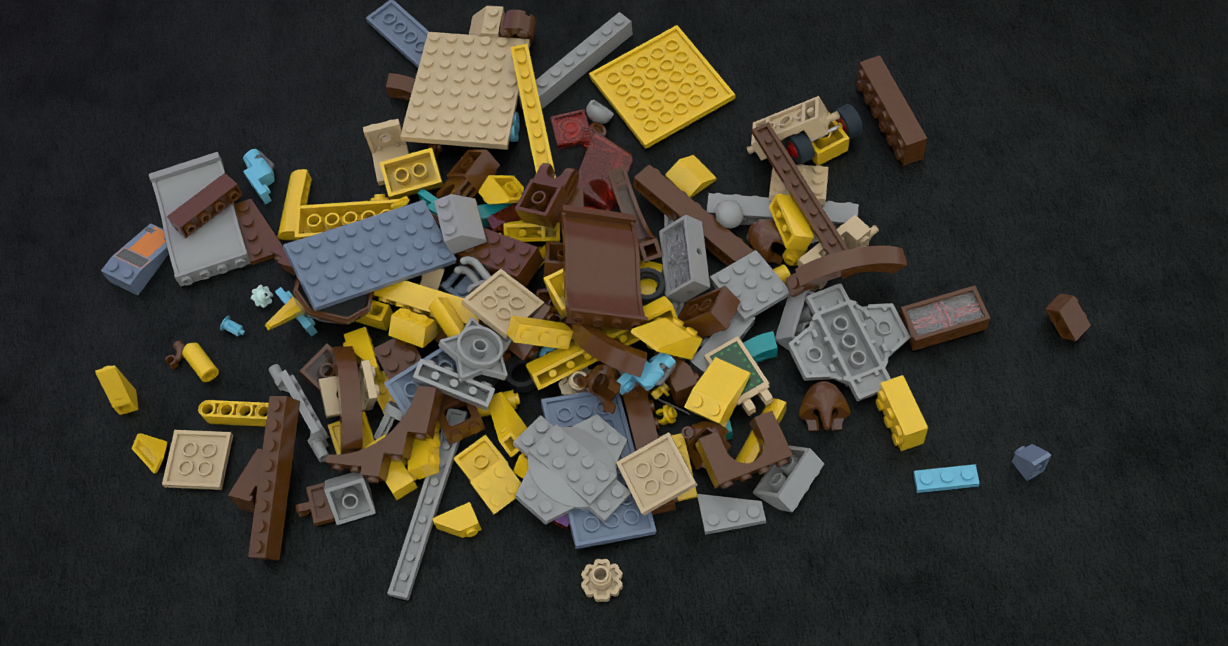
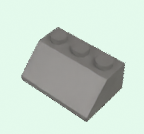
M450 194L434 200L443 239L450 253L456 254L487 242L477 202L474 198Z
M810 289L796 297L788 296L775 337V341L787 350H789L787 347L788 343L809 327L813 317L805 300L806 296L814 293Z
M789 446L793 455L788 459V463L778 468L776 465L769 467L770 470L765 473L753 494L779 510L793 512L824 465L822 460L810 448Z

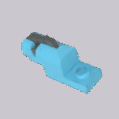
M251 149L243 157L248 168L243 172L266 205L271 201L268 195L271 192L267 186L275 181L273 173L274 164L257 149Z
M658 353L649 360L650 363L645 362L641 378L624 373L617 380L621 384L619 393L623 395L625 392L631 391L635 382L640 384L646 391L652 389L655 385L662 386L675 369L676 361L669 354Z

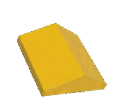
M694 155L679 159L665 174L668 180H671L681 191L686 192L689 198H692L717 180Z

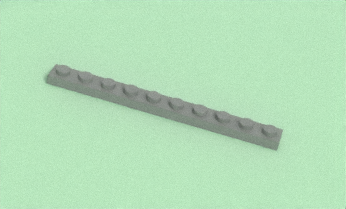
M448 408L446 419L450 426L467 420L468 413L466 411ZM442 429L439 435V473L425 478L387 593L391 597L409 600L434 523L432 518L436 517L454 461L453 458L460 443L459 441L449 445Z

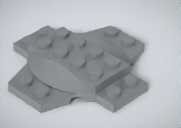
M841 283L806 296L805 300L813 317L809 327L787 345L804 381L835 379L844 383L846 387H850L857 402L877 394L880 383L891 379L885 369L888 357L910 339V335L893 303L869 304L866 307H862L856 304V301L849 299Z
M540 415L513 441V445L528 457V471L515 498L544 524L558 519L574 508L581 511L589 510L604 523L631 495V491L616 479V462L620 458L627 439L598 415L572 427L553 426Z

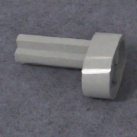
M387 402L383 410L385 415L374 435L375 440L389 433L395 419L401 421L404 417L397 403Z

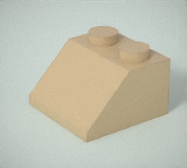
M486 6L473 15L469 35L500 37L502 15H505L504 8Z

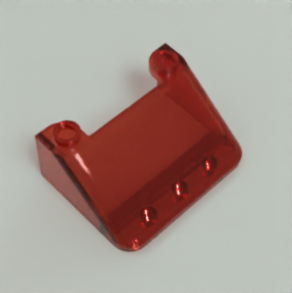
M581 127L579 137L583 145L588 147L579 169V181L575 188H583L587 208L612 211L616 206V201L606 171L625 165L628 174L633 161L632 154L593 129Z

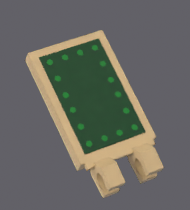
M738 336L704 355L708 365L716 357L751 373L737 402L738 405H742L748 416L756 412V407L750 399L755 395H759L765 406L773 402V397L768 391V380Z

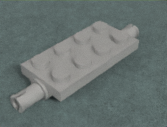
M278 364L272 365L269 368V372L279 390L289 392L293 399L300 401L299 411L311 431L308 443L319 462L326 461L328 454L326 447L329 446L326 440L329 437L320 423L318 416L294 375L289 376L287 371H282Z

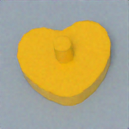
M405 196L391 205L392 210L405 206L409 202V198Z

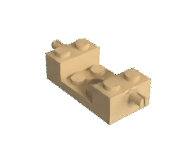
M817 96L753 122V128L769 122L780 141L805 130L812 141L827 135L829 123L840 119L837 111L828 115V110L820 97ZM752 134V146L747 147L748 153L756 152L761 160L766 159V155Z
M856 215L836 229L848 249L869 246L871 237L879 232L875 225L869 228ZM818 243L799 258L798 267L826 256L827 253L822 245ZM827 281L814 286L810 290L815 292L817 289H822Z

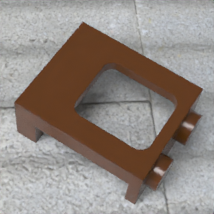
M447 394L442 396L438 421L449 445L486 429L476 406ZM466 405L471 417L461 423L450 426L445 417L448 408L458 409Z

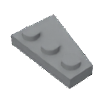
M697 494L705 535L766 523L762 501Z

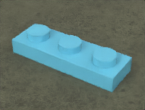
M281 287L275 291L284 304L293 297L289 291L285 293ZM304 314L296 317L311 336L317 333L313 327L316 323L312 318L305 317Z
M976 464L918 470L913 473L917 493L978 487L980 484Z

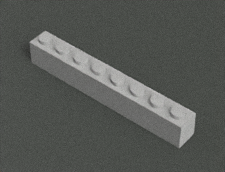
M620 12L617 13L535 80L541 109L633 35L632 23ZM519 93V94H518V98H519V102H520V107L523 109V107H522V102H521V98H520V93Z
M709 193L707 212L715 218L714 208L718 203L725 200H734L740 204L743 210L741 225H752L759 219L774 220L769 209L772 201H769L767 197ZM826 201L825 205H821L836 229L854 215L858 217V204Z

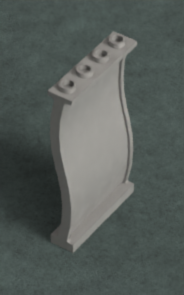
M218 152L149 174L162 218L167 248L175 273L174 276L180 286L190 285L193 282L208 279L211 276L223 274L229 270L250 264L234 202L186 239L180 234L179 230L176 231L167 218L174 210L225 173L224 164Z

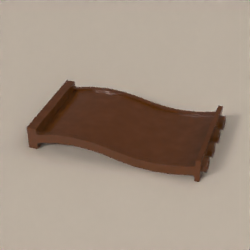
M562 205L558 215V223H561L563 237V283L567 312L566 323L628 331L647 324L648 317H645L641 297L640 255L635 228V215Z

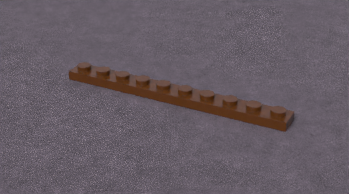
M767 122L753 128L752 134L827 255L848 250L847 245L770 123ZM853 274L845 275V276H841V277H842V279H844V278H846V277H848V276H851V275H853Z

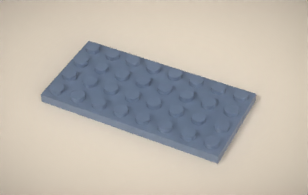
M424 200L283 245V250L314 311L455 264L457 260L446 246L442 232Z
M590 392L541 399L544 418L553 426L572 427L598 415L627 439L619 460L635 452L620 393L612 401L616 405L615 413L613 414L608 411L604 413L602 404ZM616 464V479L621 484H623L628 490H630L618 465ZM632 493L604 523L589 510L581 511L574 508L567 513L575 549L649 536L656 533L652 513L643 515Z

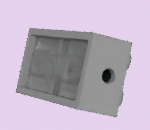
M684 215L659 231L666 297L681 303L710 288L702 221Z

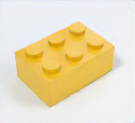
M432 148L379 162L390 200L418 194L422 188L429 191L443 186Z
M904 376L881 382L879 391H877L876 405L879 411L882 410L884 413V422L886 427L890 428L893 433L892 440L894 444L898 445L901 451L924 444L928 426Z

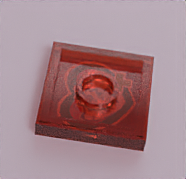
M585 109L550 117L558 149L593 141L588 134L589 124Z

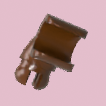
M180 340L173 344L176 355H168L165 358L166 363L170 364L171 369H176L179 366V361L184 357L182 351L185 344Z

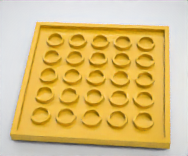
M678 25L589 73L590 79L645 149L735 99L734 92Z

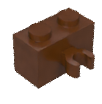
M1059 294L1045 308L1046 313L1049 315L1051 322H1053L1062 339L1077 341L1091 326L1087 315L1081 309L1079 301L1074 295Z

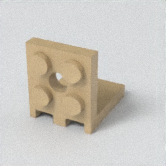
M398 119L363 127L365 137L372 152L379 186L385 184L379 162L409 154L407 142L401 141L400 138L402 128Z
M369 360L361 361L358 370L362 411L372 410L377 401V396L380 395L378 384H374L373 379L376 376L375 368L373 365H370ZM336 376L319 379L318 382L326 418L340 416L339 398L336 395L338 392Z

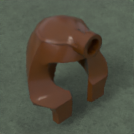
M759 219L755 221L748 230L747 242L752 245L767 263L781 265L783 256L771 251V246L774 242L784 245L775 221L772 219Z
M598 365L587 376L577 378V385L580 388L587 387L590 394L597 397L603 406L604 413H607V411L611 414L615 413L616 405L612 401L621 388V384L617 382L621 374L616 368L609 365ZM632 388L631 391L624 394L637 397L639 392Z
M821 381L811 386L805 394L799 417L806 421L809 432L819 431L818 416L813 413V410L817 409L820 412L825 430H829L831 427L832 430H842V422L844 418L850 416L851 412L847 400L837 386L827 381Z
M700 421L682 429L687 451L695 469L705 468L695 445L699 438L718 431L728 453L732 445L725 437L728 433L726 427L712 422Z

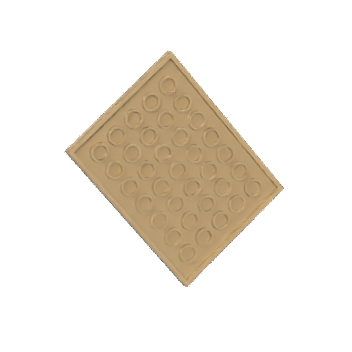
M428 32L400 135L401 141L507 150L519 94L510 47L528 44L529 48L530 39Z

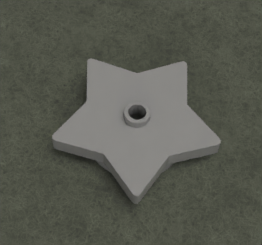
M471 317L460 334L440 340L438 346L456 361L460 382L481 374L505 380L507 377L503 355L511 344L512 339L510 337L504 339L493 330L481 326Z

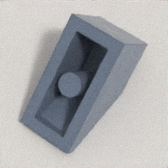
M1031 444L1028 447L1022 446L1014 452L1015 456L1012 463L1028 481L1045 470L1051 455L1049 452Z

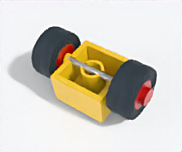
M846 104L834 111L839 113L840 119L829 123L828 134L822 138L811 141L805 130L785 137V144L792 159L797 164H803L812 159L817 166L848 151L849 139L861 134L863 131L862 121L853 106Z

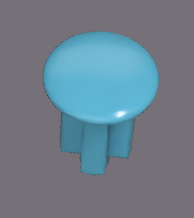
M227 316L220 326L221 331L227 330L237 336L243 335L245 332L242 328L243 326L230 320V316Z

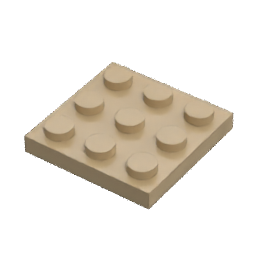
M797 164V168L819 203L825 205L828 167ZM774 168L772 170L769 201H772L776 194L790 195Z
M500 269L462 300L461 305L506 339L509 337L506 333L511 315L531 318L542 308L544 302Z
M174 430L162 485L168 488L222 490L233 434L231 432Z
M669 432L616 462L643 515L650 513L697 486Z

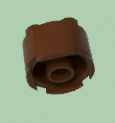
M508 10L505 15H502L499 36L530 39L531 46L536 19L531 14L530 16L525 15L526 12L522 10Z

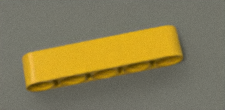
M206 400L199 405L198 411L204 420L210 424L266 427L267 416H263L268 412L269 403Z

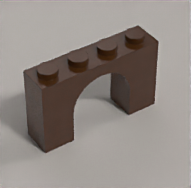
M773 411L754 417L750 422V426L759 444V456L754 462L741 463L731 458L723 445L718 431L699 438L695 443L715 489L718 487H722V489L728 488L733 485V481L740 479L743 482L752 478L751 474L758 472L761 475L770 470L769 467L776 465L778 468L788 463V459L793 454Z

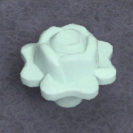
M259 285L256 289L252 290L254 295L251 296V299L255 301L256 306L261 305L264 308L267 304L272 303L271 297L273 294L267 286Z

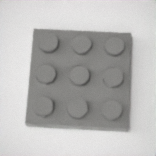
M756 250L710 276L709 279L716 289L726 285L741 301L737 307L736 314L743 323L790 296L788 287Z

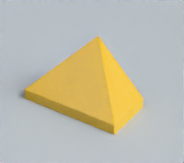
M140 433L136 436L132 450L155 474L158 472L163 461L167 441Z

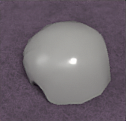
M591 100L586 108L590 120L600 124L607 123L614 114L595 100Z
M725 200L718 203L714 208L716 221L725 228L737 227L743 220V210L740 204L734 200Z

